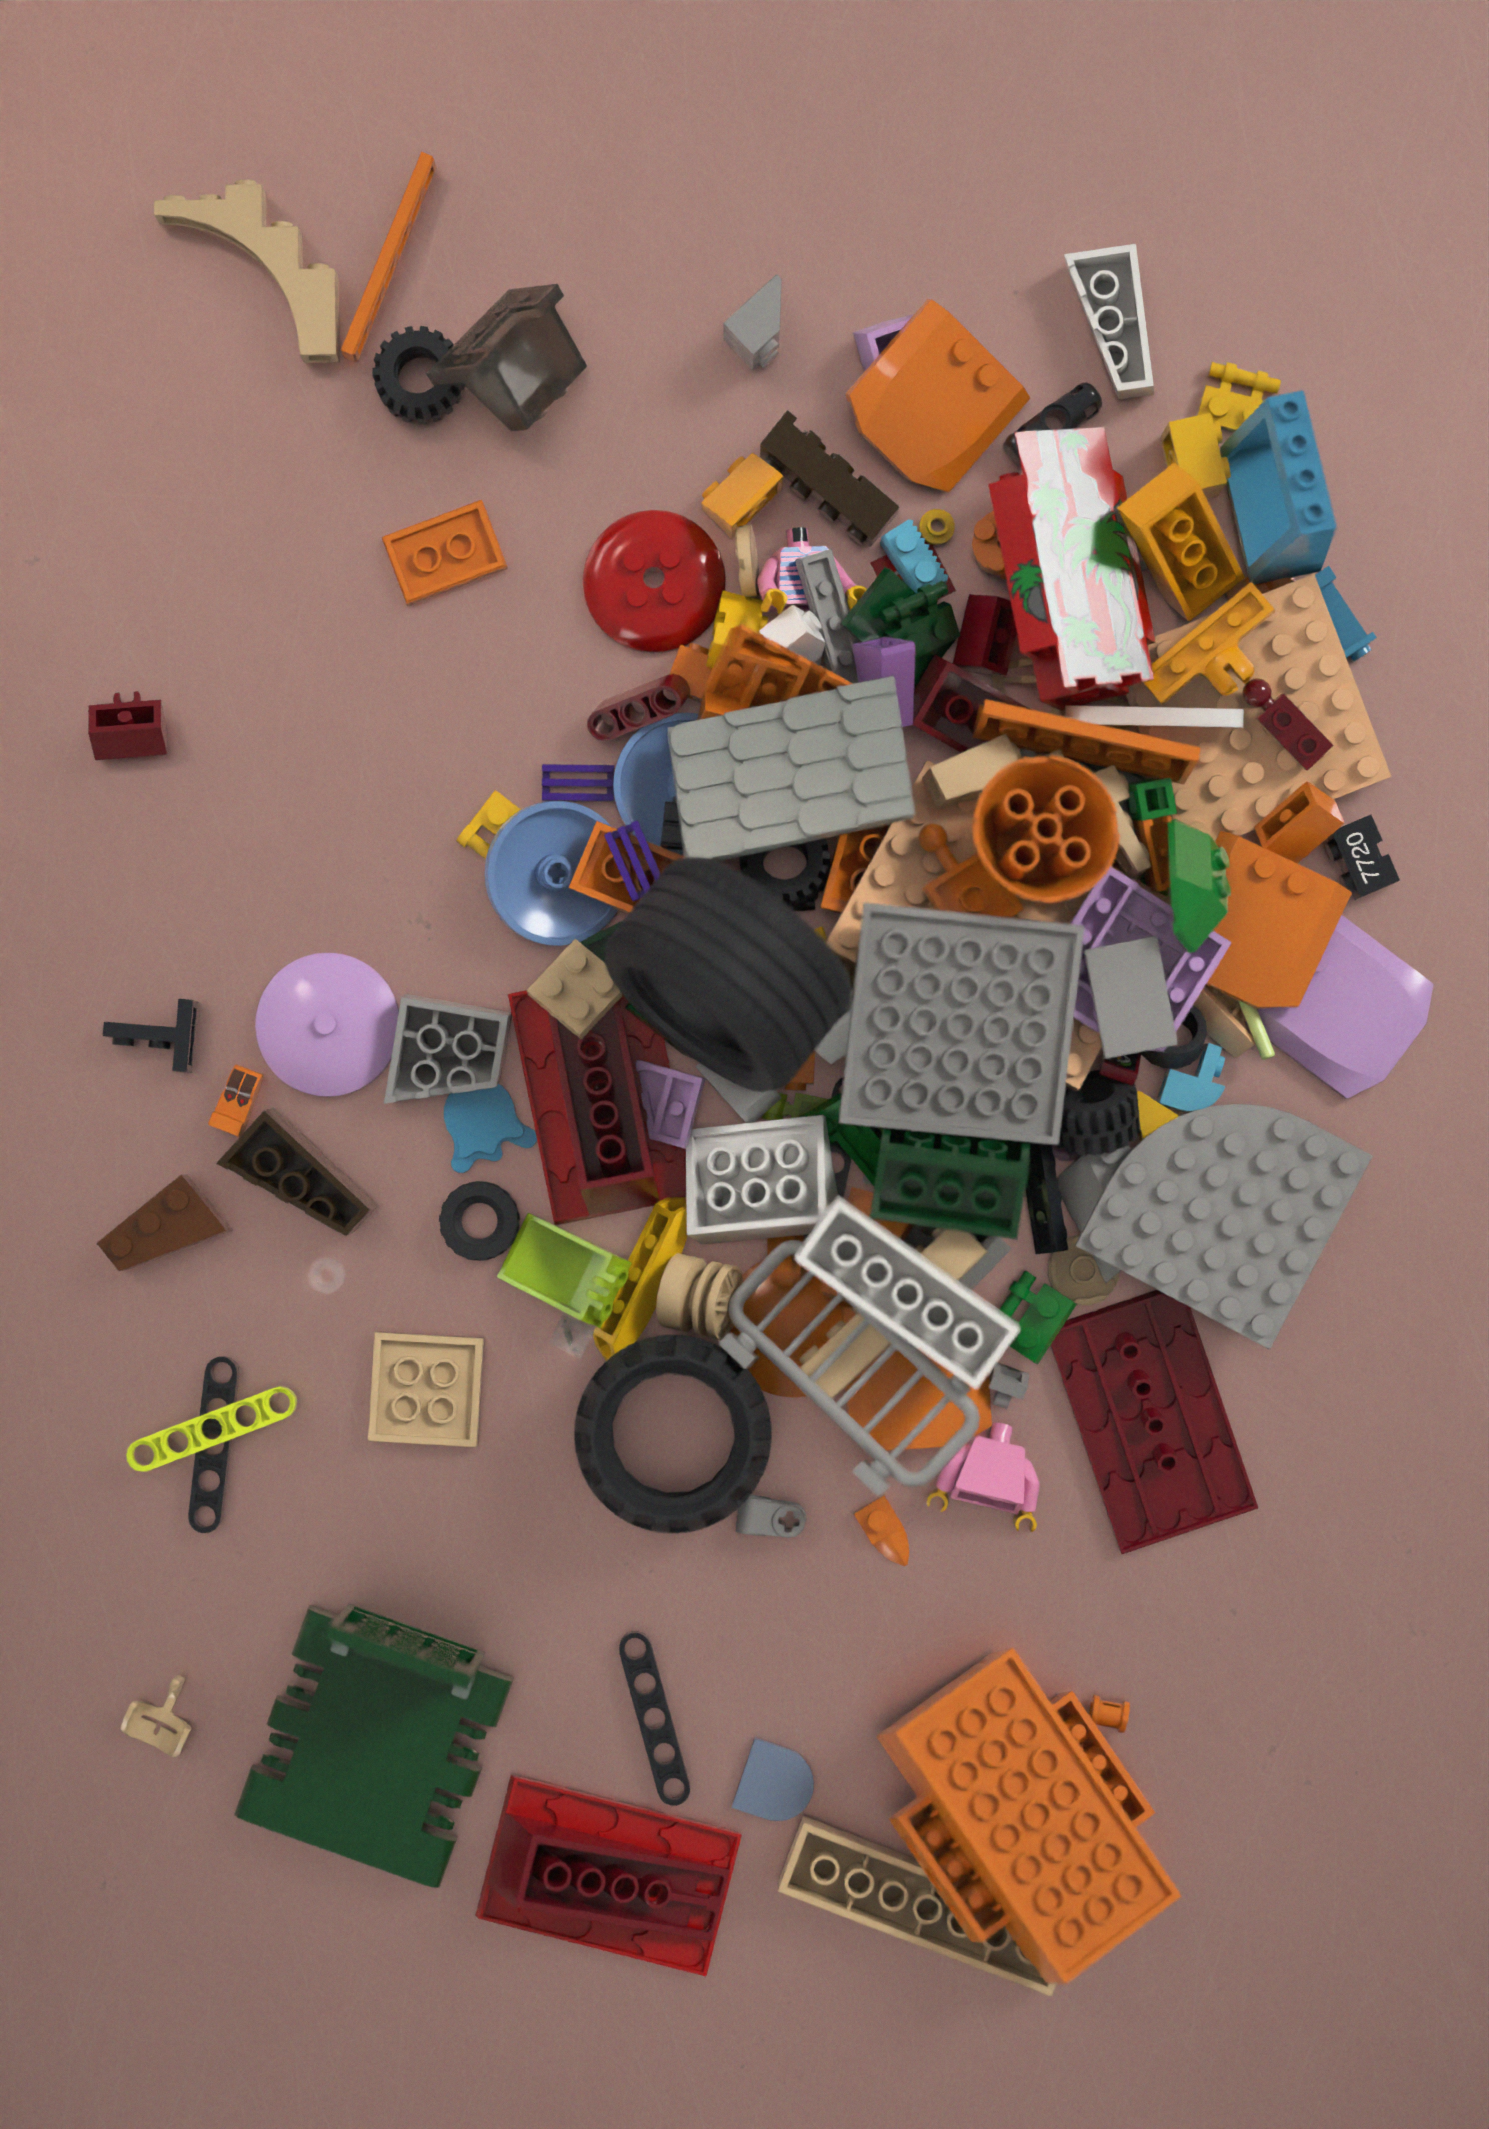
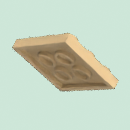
M375 1332L368 1441L477 1447L484 1338Z

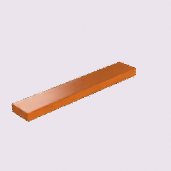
M424 152L420 153L342 345L341 352L344 358L355 363L361 356L437 167L432 155Z

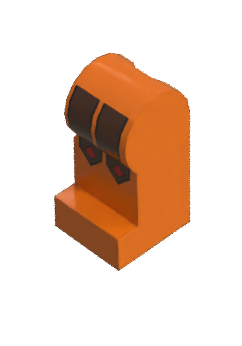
M236 1064L229 1075L225 1090L221 1093L215 1111L212 1112L208 1125L240 1137L245 1132L262 1085L263 1074Z

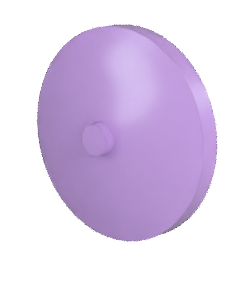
M338 953L308 955L291 962L281 969L265 988L256 1013L255 1028L258 1046L270 1069L278 1078L292 1088L310 1095L322 1097L350 1094L372 1083L391 1062L399 1008L387 982L377 971L364 962Z

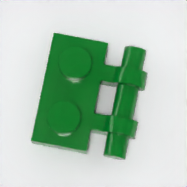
M1025 1270L1017 1282L1015 1280L1009 1287L1011 1292L998 1310L1018 1323L1020 1331L1009 1346L1038 1365L1077 1304L1046 1283H1044L1036 1295L1029 1289L1037 1278ZM1024 1299L1031 1305L1018 1322L1012 1318V1315Z

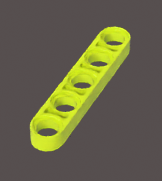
M274 1387L143 1437L129 1446L126 1454L127 1462L136 1471H149L283 1420L295 1411L297 1406L296 1395L288 1387ZM280 1392L288 1396L290 1406L285 1413H276L270 1407V1399L273 1394ZM247 1405L254 1409L256 1419L251 1426H242L238 1423L236 1412L239 1407ZM213 1418L220 1422L222 1432L217 1439H209L203 1434L202 1426L205 1420ZM178 1431L186 1435L188 1445L183 1452H175L169 1447L168 1439L171 1433ZM144 1444L152 1448L154 1458L149 1465H141L135 1460L134 1452L139 1445Z

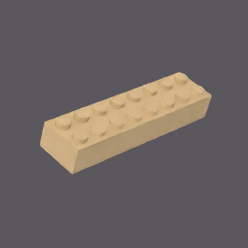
M803 1815L777 1883L778 1892L1052 1997L1057 1983L1045 1982L1036 1967L1023 1955L1005 1926L982 1943L970 1941L915 1858Z

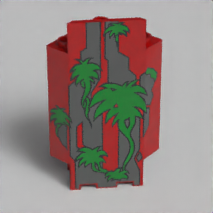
M1105 427L1015 432L1023 474H1020V472L1006 473L999 476V481L989 483L988 485L1021 654L1031 658L1033 661L1040 701L1063 711L1065 706H1083L1130 694L1128 686L1154 680L1148 645L1156 643L1137 546L1117 509L1118 506L1127 500L1123 476L1112 468Z

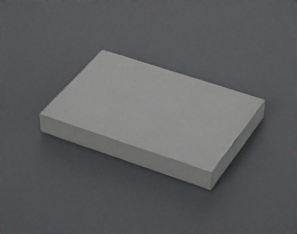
M1157 936L1083 950L1104 1058L1177 1045L1178 1042Z

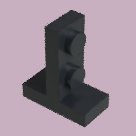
M178 999L176 1027L104 1022L103 1036L113 1038L112 1045L134 1046V1040L149 1041L148 1048L170 1049V1043H175L172 1071L192 1073L198 1001Z

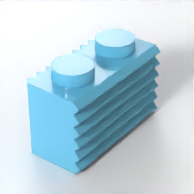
M908 519L883 535L880 545L903 581L915 593H917L919 587L927 583L933 585L943 581L946 584L948 575L944 574L945 569L940 568L941 563L936 562L937 557L932 556L933 551L928 550V544H924L925 538H920L921 532H917V526H913L914 520Z

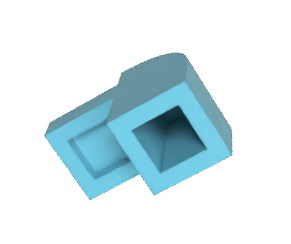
M1211 1043L1204 1044L1194 1076L1173 1069H1167L1156 1101L1164 1107L1180 1112H1192L1207 1108L1215 1103L1225 1089V1086L1212 1082L1213 1076L1219 1078L1223 1069L1225 1057L1220 1056L1222 1047Z

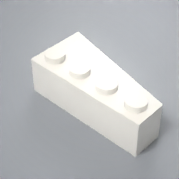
M1136 244L1064 254L1066 267L1118 399L1155 395Z

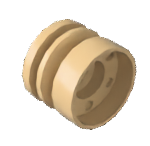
M679 1253L674 1255L664 1270L657 1295L656 1311L661 1327L688 1332L693 1328L696 1335H708L710 1338L722 1340L731 1332L734 1326L729 1316L728 1307L733 1293L743 1283L740 1268L728 1264L723 1266L722 1263L715 1261L707 1265L702 1258Z

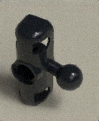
M1087 382L1080 383L1073 390L1064 394L1052 404L1047 405L1040 413L1023 424L1015 432H1021L1024 429H1027L1026 431L1053 430L1045 422V418L1049 416L1057 417L1062 423V429H1078L1099 413L1102 407V398L1092 384ZM1082 389L1081 391H1079L1078 393H1076L1074 396L1072 395V394H1073L1074 392H1076L1077 390ZM1095 403L1096 411L1087 417L1084 410ZM1014 432L1006 438L1004 449L1013 462L1021 467Z

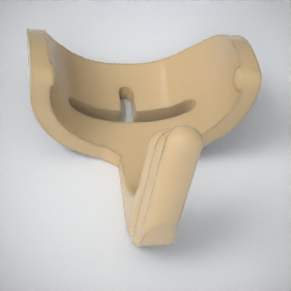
M177 1675L171 1680L170 1688L168 1689L169 1695L163 1707H157L137 1700L132 1701L122 1721L121 1731L130 1737L160 1749L171 1757H178L192 1729L187 1722L177 1717L172 1711L186 1678ZM142 1715L150 1716L171 1726L177 1733L161 1726L158 1734H154L157 1723L143 1718Z

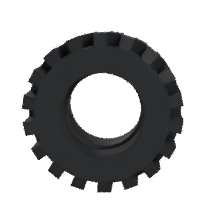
M410 326L405 327L406 332L399 335L398 331H395L391 334L392 340L390 342L384 340L380 345L382 351L380 354H375V368H372L374 384L383 404L389 408L393 415L396 417L400 415L403 421L411 423V420H417L418 424H426V419L431 418L433 422L441 420L439 415L444 412L449 415L453 411L452 405L454 403L459 404L462 398L461 390H465V371L458 350L455 349L454 344L449 338L445 339L443 334L436 329L433 333L429 331L428 327L420 326V330L414 331L413 327ZM415 358L430 359L437 363L440 368V376L437 383L431 389L422 393L406 391L400 386L398 381L402 367Z
M826 838L788 846L802 852L807 861L804 870L796 877L790 879L775 878L764 869V859L772 850L739 857L741 873L764 887L790 908L797 905L798 909L806 907L808 900L814 902L818 898V892L825 889L830 869V851H828Z
M1093 1070L1088 1072L1078 1091L1075 1092L1065 1086L1059 1143L1055 1146L1064 1149L1065 1152L1078 1153V1155L1085 1156L1112 1153L1119 1148L1128 1146L1129 1142L1137 1138V1134L1140 1133L1141 1129L1137 1087H1135V1084L1131 1086L1101 1075L1099 1073L1100 1070Z

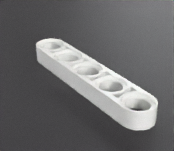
M1065 706V717L1098 725L1243 728L1244 709Z

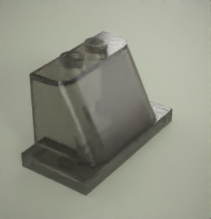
M550 284L508 289L426 373L433 385L462 383L510 431L527 430L535 421L543 418L548 412L547 408L555 400L567 393V387L587 367L554 307L564 297L559 285Z

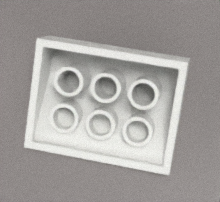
M824 1115L697 1128L691 1131L686 1148L687 1235L700 1244L810 1234L838 1195L826 1117Z

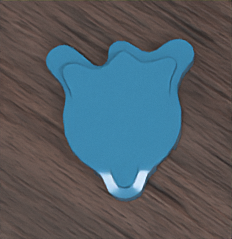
M500 1084L494 1088L450 1093L446 1099L444 1121L454 1142L451 1167L458 1173L469 1171L478 1159L499 1161L503 1156L501 1145L505 1141L523 1148H531L537 1142L536 1132L519 1120L515 1104L509 1092Z

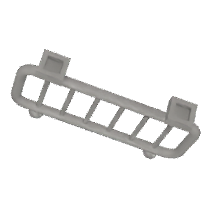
M791 1240L781 1243L733 1293L729 1301L728 1311L731 1321L741 1333L738 1336L734 1332L728 1333L720 1341L719 1345L744 1369L750 1368L760 1358L754 1352L756 1348L766 1355L874 1459L871 1464L866 1459L861 1461L852 1472L878 1497L882 1496L891 1487L892 1484L887 1480L890 1475L904 1486L918 1487L925 1485L943 1469L973 1437L978 1429L980 1419L978 1408L966 1395L971 1388L955 1374L949 1379L916 1346L835 1288L833 1289L838 1294L785 1351H781L762 1331L815 1274L809 1270L757 1327L743 1313L745 1301L785 1258L795 1255L803 1242ZM844 1298L865 1319L809 1377L789 1356ZM871 1324L891 1345L836 1403L815 1382ZM898 1350L918 1370L870 1422L862 1428L842 1407L882 1364ZM925 1375L945 1396L889 1454L868 1433L914 1384ZM951 1400L964 1413V1424L920 1471L914 1473L907 1471L895 1459Z

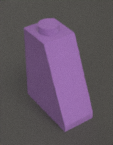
M882 637L852 644L858 683L894 676L901 727L913 725L914 641Z

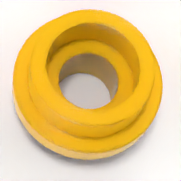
M942 509L927 511L919 522L921 537L925 538V541L932 545H942L948 542L955 531V523L952 516ZM935 520L942 522L944 529L941 532L934 531L931 528V522Z

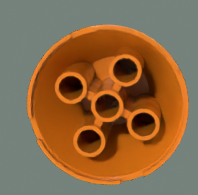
M1058 756L1026 757L1005 766L993 776L982 790L973 815L975 847L988 873L1011 893L1037 902L1069 900L1090 890L1110 869L1115 859L1120 839L1116 817L1117 809L1103 783L1082 765Z

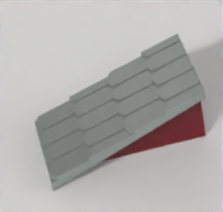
M894 676L840 686L834 690L793 697L788 701L726 712L721 716L680 723L674 727H669L667 735L684 858L703 857L718 862L913 819L915 810Z

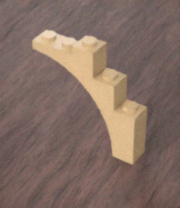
M249 179L236 180L235 185H225L226 199H221V196L215 194H204L199 196V200H185V197L181 195H167L163 197L164 200H154V216L159 224L189 226L214 233L241 247L263 265L279 284L289 302L297 326L300 356L304 363L340 362L339 280L336 270L322 263L309 264L308 269H303L302 234L298 226H293L291 222L278 221L271 223V227H266V193L262 184H257L256 181Z
M1004 734L930 767L922 779L937 809L940 810L964 801L978 800L982 790L996 773L1005 766L1022 758L1016 744L1010 743L1007 735ZM1060 749L1046 756H1043H1058L1064 758ZM1111 765L1094 773V775L1106 787L1117 809L1116 817L1120 839L1114 860L1123 874L1134 880L1142 876L1151 867L1149 863L1150 857L1145 845L1138 842L1133 832V822L1130 815L1121 809V806L1130 797L1128 782L1122 773H1118L1115 765Z

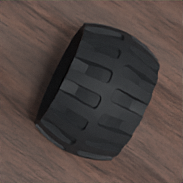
M663 1335L643 1339L623 1348L610 1357L597 1370L586 1386L578 1405L574 1428L577 1460L581 1472L594 1495L606 1508L622 1520L634 1526L660 1533H685L700 1530L720 1522L735 1512L750 1497L759 1484L768 1463L772 1440L771 1418L768 1405L759 1384L748 1369H744L722 1347L703 1339L685 1335ZM665 1374L694 1377L713 1388L729 1408L734 1426V1443L728 1461L712 1480L691 1491L663 1492L643 1485L624 1468L614 1448L613 1421L618 1406L628 1392L646 1379Z

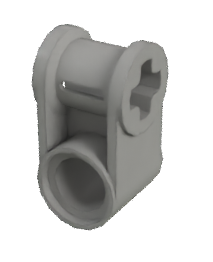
M750 1495L743 1505L738 1508L736 1532L755 1536L769 1535L792 1538L799 1535L804 1529L806 1512L800 1504L793 1501ZM787 1511L794 1512V1518L800 1520V1522H794L792 1528H787L785 1521L780 1520V1517H785Z

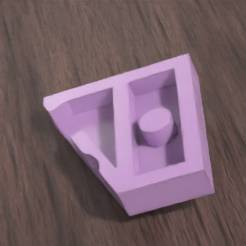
M637 1060L636 1071L640 1075L643 1091L641 1096L643 1107L646 1109L648 1117L646 1122L649 1138L681 1148H687L706 1078Z

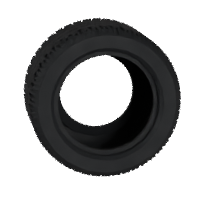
M683 858L675 860L668 865L619 927L611 934L605 946V963L611 979L624 997L650 1024L677 1047L708 1069L739 1086L753 1091L766 1092L781 1089L787 1085L823 1041L824 1037L843 1016L851 1001L850 980L847 971L823 938L795 911L764 887L742 873L708 858Z

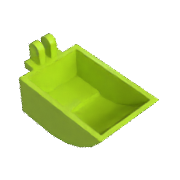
M528 1212L497 1278L580 1321L601 1328L603 1322L608 1319L612 1312L613 1301L619 1289L624 1286L628 1279V1270L632 1262Z

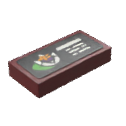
M1136 1052L1106 1059L1102 1055L1099 1073L1132 1086L1135 1084L1138 1076L1141 1053Z

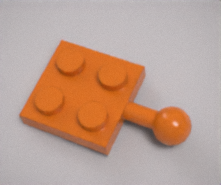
M931 823L925 825L920 830L918 836L920 846L927 852L935 853L946 870V873L922 888L935 910L1011 918L1024 910L1016 895L1002 887L988 873L978 853L959 864L946 845L948 836L946 830L941 825Z

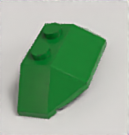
M1173 819L1168 822L1171 903L1174 916L1173 933L1190 954L1198 950L1228 913L1227 897L1231 896V887L1226 878V868H1229L1230 862L1226 850L1223 847L1219 848L1209 834L1177 819Z

